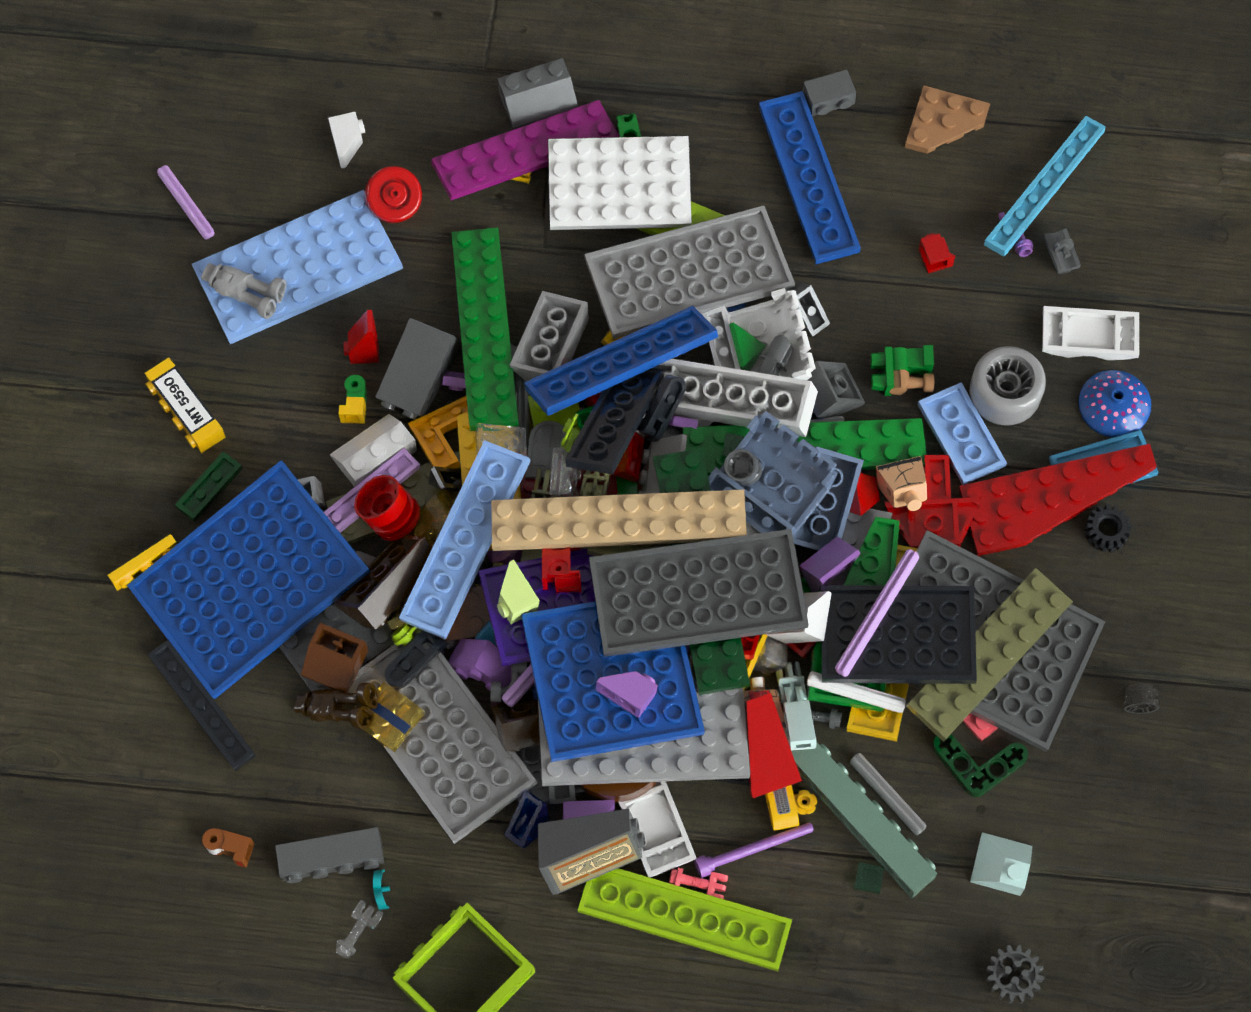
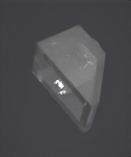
M767 636L754 668L766 675L784 668L787 664L788 645Z

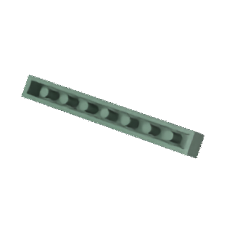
M816 742L815 749L792 750L800 777L911 899L935 879L937 872L933 862L927 857L923 858L917 852V845L910 838L905 839L900 833L901 829L898 824L892 819L888 820L882 814V807L875 800L871 801L865 795L866 791L859 782H853L848 777L847 769L840 762L836 763L830 757L831 752L824 744L819 745Z

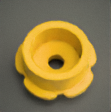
M801 790L798 794L794 795L797 813L805 815L815 811L817 798L814 794H810L808 790ZM806 800L807 804H803L802 801Z

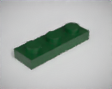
M223 451L175 504L176 508L195 522L243 469L242 465Z

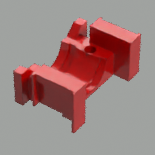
M581 547L542 548L543 590H548V582H555L556 594L561 592L582 593L580 570H571L570 553L581 550Z

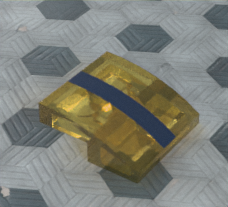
M383 682L377 689L378 706L376 709H370L374 714V720L363 731L395 753L426 712L400 692Z

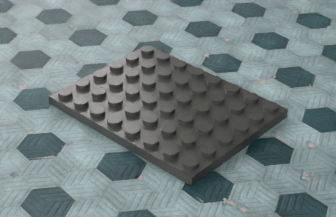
M927 530L916 550L919 559L903 586H974L976 632L1024 580ZM1071 604L973 709L971 714L1044 752L1049 750L1105 621ZM912 683V684H914V685H916V686H918V687H920V688H923V687L926 685V684Z

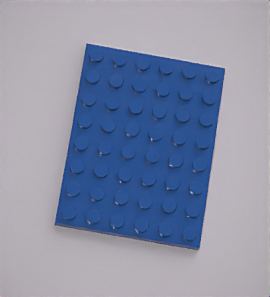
M281 460L127 586L211 697L216 699L371 571Z

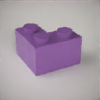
M459 640L448 663L460 678L465 680L473 678L483 681L489 691H491V681L501 682V687L508 686L511 683V665H501L497 646L489 640Z

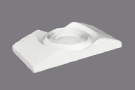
M1044 306L1042 352L1066 358L1093 356L1108 361L1138 358L1139 312Z
M666 781L655 782L656 785L638 798L619 802L621 810L629 809L633 818L638 819L640 832H644L646 846L642 847L641 860L648 878L697 859Z

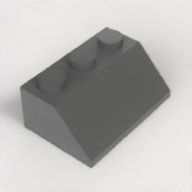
M563 58L497 78L499 94L513 130L578 107L571 77Z

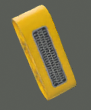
M792 785L765 794L773 831L799 826Z

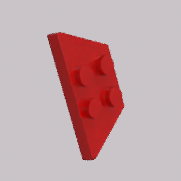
M980 497L925 500L922 502V506L915 511H910L907 505L895 508L890 502H885V509L887 512L892 513L891 519L900 521L899 532L908 547L918 548L927 530L960 547L980 505Z

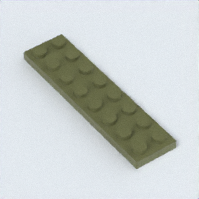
M1035 568L975 632L976 684H926L906 707L942 741H945L1073 601Z

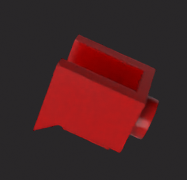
M930 233L921 238L918 250L928 273L953 266L955 255L949 253L944 237L941 238L940 233Z

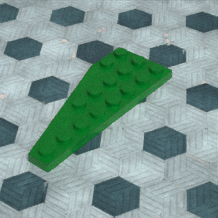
M881 517L874 518L860 547L859 552L861 554L854 561L843 585H886L896 568L899 520ZM822 641L816 642L812 650L810 672L814 671L822 674ZM854 683L885 693L886 683ZM808 686L807 700L874 711H882L884 709Z

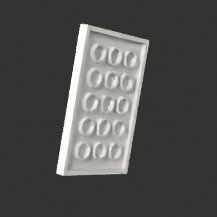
M688 136L548 139L550 230L667 228L691 225Z

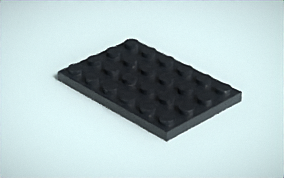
M822 585V592H831L824 641H822V683L976 684L974 586H902L850 673L845 677L836 672L835 666L885 585Z

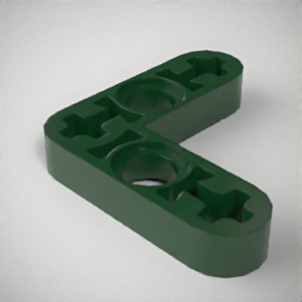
M952 734L943 741L950 742L948 748L952 754L955 750L958 751L950 760L947 758L950 752L946 748H939L941 739L936 736L933 742L935 754L963 789L972 797H980L1022 767L1028 758V750L1023 744L1012 743L978 767ZM1012 750L1015 753L1021 752L1020 761L1015 758L1009 765L1006 763V760L1012 755ZM956 759H964L967 762V769L964 771L957 770L953 764ZM992 764H999L1003 768V774L994 776L990 773L989 767ZM985 774L987 779L981 784V790L977 787L973 789L971 787L972 780L978 782Z

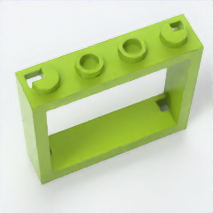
M466 903L463 907L460 906L457 910L454 909L450 914L451 919L445 925L440 924L432 932L431 940L426 945L421 943L414 950V957L408 963H401L394 972L393 980L395 984L424 1012L437 1011L407 981L468 919L519 967L477 1012H497L535 973V967L475 909Z

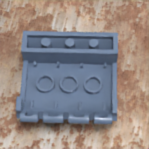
M765 411L762 415H755L747 426L750 431L735 449L748 450L759 459L762 465V474L759 480L753 485H740L727 475L723 465L720 470L716 467L709 475V484L711 491L744 490L746 522L760 533L792 529V534L794 535L830 490L838 474L834 470L837 464L824 454L819 458L816 457L819 450L804 439L798 443V434L784 424L778 428L780 421Z

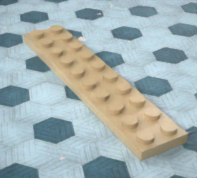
M744 490L491 500L493 551L694 543L747 535Z

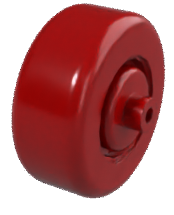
M389 166L380 169L370 177L365 187L364 195L367 208L376 218L386 223H400L411 218L419 209L422 201V189L418 179L412 172L399 166Z

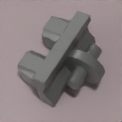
M1067 228L1056 233L1044 234L1043 238L1057 274L1068 273L1071 270L1080 268L1081 264L1074 249V242L1070 238Z

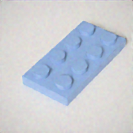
M962 383L918 401V407L945 455H949V462L962 485L1006 467V460Z

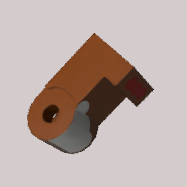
M212 828L207 830L202 838L203 845L212 855L225 854L232 856L236 865L247 867L255 845L250 837Z

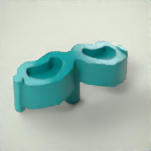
M385 869L373 872V891L378 910L389 909L382 892L390 891V886L381 887L382 875Z

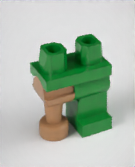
M923 345V348L910 349L885 347L884 352L871 353L870 368L883 369V374H872L871 390L884 391V396H891L892 394L903 395L907 389L923 388L924 392H933V345ZM909 375H923V378L910 377Z

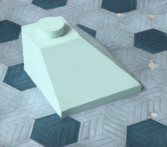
M982 832L970 882L1021 896L1025 889L1031 864L1032 846Z

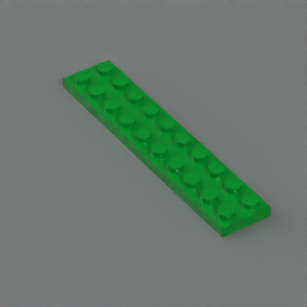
M497 227L452 232L470 431L517 427L519 423L513 368H510L512 356L499 230Z
M922 418L809 423L806 437L799 436L797 440L799 443L804 439L814 447L862 459L864 461L861 470L876 469V466L921 456L924 467V455H926ZM737 425L697 427V429L683 427L682 434L687 435L685 451L702 448L706 469L708 470L707 473L711 474L716 467L719 470L721 469L728 454L738 447L750 430L747 427Z

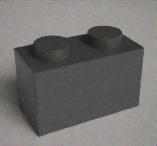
M848 70L805 81L803 84V93L812 116L825 115L832 110L846 109L855 104L856 90Z

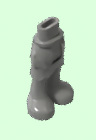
M209 263L201 275V279L209 282V286L213 287L216 292L222 296L234 298L239 302H245L255 308L258 315L264 319H269L275 313L276 303L282 301L287 285L286 280L275 277L269 284L255 279L252 274L221 264L216 266ZM247 288L252 289L266 297H258L254 294L247 292L246 290Z

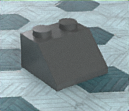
M816 361L814 363L816 369L811 372L812 377L808 381H812L818 391L813 408V413L817 417L838 416L865 404L846 363Z

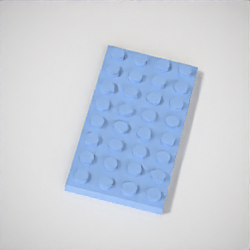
M364 190L192 264L230 344L403 269L402 263L381 222L367 208ZM209 263L216 266L218 264L227 265L252 274L255 279L269 284L275 277L286 280L287 284L282 301L276 303L275 313L269 319H264L258 315L255 308L245 302H239L234 298L222 296L216 292L213 287L209 286V282L201 279L204 269ZM247 288L246 290L247 292L254 294L258 297H266L252 289Z

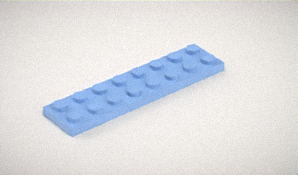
M484 440L399 616L401 621L441 638H447L492 543L491 500L513 499L530 463L529 457Z

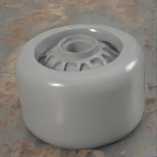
M1013 346L995 348L983 355L975 366L970 382V399L978 413L986 420L998 425L1019 424L1029 419L1039 407L1045 391V373L1040 362L1028 351Z

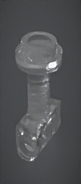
M362 900L359 901L352 912V917L357 920L353 929L345 940L339 939L336 943L337 948L335 951L346 959L350 955L353 956L356 952L353 945L366 925L375 929L383 916V912L378 910L375 916L371 918L370 916L375 909L371 905L362 913L361 911L366 904Z

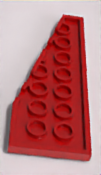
M1150 443L959 486L961 498L980 497V505L969 527L977 556L1026 546L1033 542L1035 538L1050 532L1052 528L1062 522H1066L1094 506L1101 499L1116 493L1123 486L1133 483L1155 470L1157 465Z

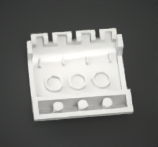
M783 288L772 291L773 300L730 313H728L725 306H721L702 314L717 329L718 338L709 341L715 366L741 370L729 323L734 322L766 345L761 353L764 355L775 336L784 335L787 337L794 349L785 367L787 372L781 370L779 376L808 380L812 377L811 372L816 368L812 353L808 352L811 348L806 331H801L805 328L801 310H796L799 307L796 291H786ZM761 355L751 369L752 372H757L759 366L764 362Z

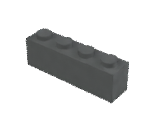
M378 827L275 845L279 875L282 881H287V883H297L302 881V878L310 876L314 879L327 877L328 873L332 872L348 874L353 872L354 868L364 867L366 870L379 867V864L385 863Z

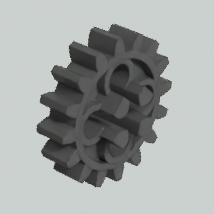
M1007 945L1006 953L998 949L996 952L998 958L992 956L989 960L993 966H987L986 972L992 974L987 977L986 981L994 983L991 992L998 990L1000 992L998 997L1000 1000L1004 996H1008L1009 1003H1012L1014 998H1017L1019 1003H1023L1024 996L1032 999L1034 996L1032 990L1038 992L1041 988L1037 982L1039 983L1044 980L1043 976L1038 975L1044 969L1043 966H1036L1035 964L1039 957L1031 958L1030 949L1025 953L1021 952V945H1018L1015 951L1012 950L1010 945ZM1003 960H1009L1011 962V967L1004 966ZM1022 963L1029 965L1030 970L1024 969L1018 977H1013L1008 985L1001 984L1000 978L1006 979L1011 971L1016 972ZM1019 981L1025 982L1027 984V988H1020Z

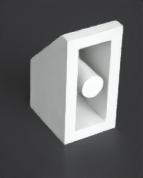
M356 112L328 118L341 168H346L363 143L361 134L365 133L362 119H357Z

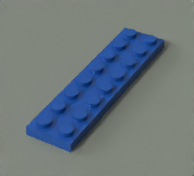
M803 91L759 102V110L815 265L860 253L861 247Z
M690 306L524 382L525 390L549 416L718 338L717 329L694 306Z

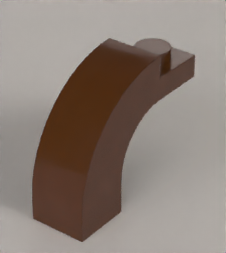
M635 782L584 784L578 786L597 799L624 802L642 796L652 789L656 783Z

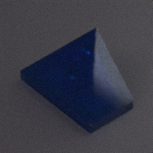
M528 790L524 791L504 836L521 848H526L538 837V824L550 822L546 803Z

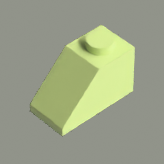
M514 560L509 562L497 604L503 618L507 617L510 624H513L522 619V614L537 612L540 601Z

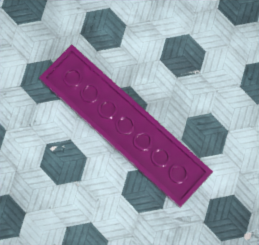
M597 100L432 158L431 164L452 201L549 166L548 139L619 138V134L601 102Z

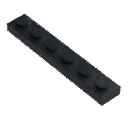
M169 640L147 654L234 771L256 757L255 753Z

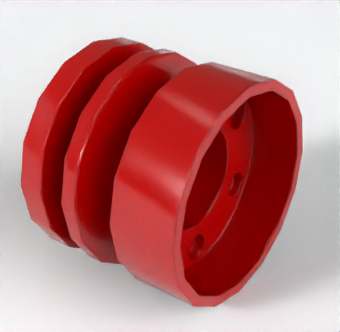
M380 475L366 482L358 491L354 503L356 514L378 536L388 541L398 540L409 534L420 518L421 508L418 501L390 475Z

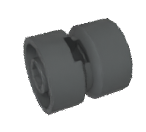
M734 450L725 459V472L738 484L744 486L753 485L761 477V462L748 450Z

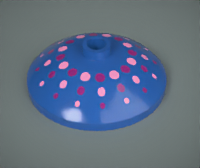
M1106 370L1093 375L1085 382L1079 394L1078 406L1083 420L1092 430L1101 435L1114 438L1138 431L1145 425L1151 412V398L1145 385L1135 376L1124 371ZM1118 394L1122 399H1116L1114 395Z

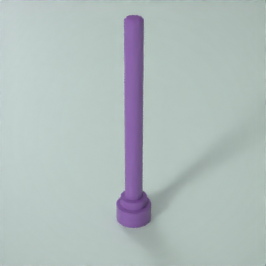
M809 822L712 858L703 855L694 860L695 867L700 878L711 875V872L715 871V867L809 834L814 829Z

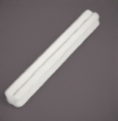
M814 671L809 673L807 679L808 686L898 713H902L906 705L904 698L854 683H822V674Z

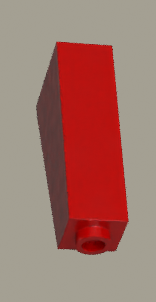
M763 690L749 695L750 700L744 702L750 766L749 794L751 798H756L802 781L771 693L765 695Z

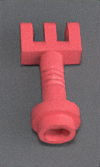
M679 867L671 870L669 878L670 884L699 887L707 890V895L724 899V896L716 894L715 891L725 892L726 886L718 884L717 881H728L727 875L711 872L709 880L683 874V868Z

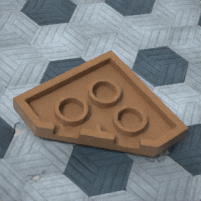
M923 86L905 148L928 154L944 143L949 144L972 130L976 131L983 128L990 103Z

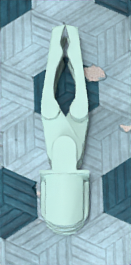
M791 662L785 663V678H783L781 663L775 665L779 686L778 696L780 697V702L783 703L786 735L791 751L815 749L816 736L809 700H807L804 676L801 675L799 662L794 664L795 676L793 675Z

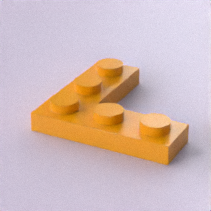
M467 396L408 423L411 432L432 467L453 469L461 467L459 460L443 434L457 428V416L468 412Z

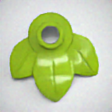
M407 623L402 624L392 634V641L396 646L400 644L403 646L407 645L414 638L412 633L417 627L408 626Z

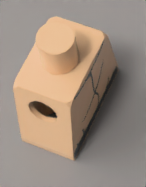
M921 456L876 466L877 485L893 507L898 508L907 505L910 511H915L922 506V502L927 499V484Z

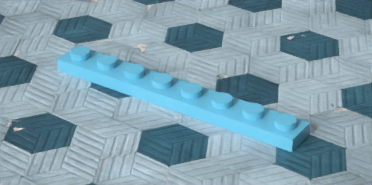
M1085 116L985 239L984 246L1004 257L1102 136L1106 126Z

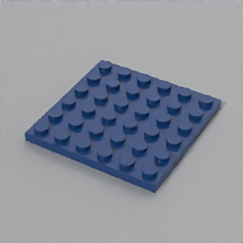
M596 601L522 614L521 618L551 762L704 735V725L685 645L604 657ZM636 671L641 675L647 674L652 677L658 687L656 695L638 718L596 691L598 679L600 677Z

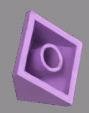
M837 536L799 566L810 590L818 592L822 589V585H827L848 569L861 553Z

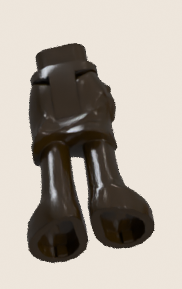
M368 682L358 685L356 693H346L343 690L337 689L307 691L305 694L297 696L294 711L295 713H302L305 717H310L312 721H347L354 728L365 730L374 720V714L370 709L377 708L378 693L375 685ZM342 705L356 706L353 709H342Z

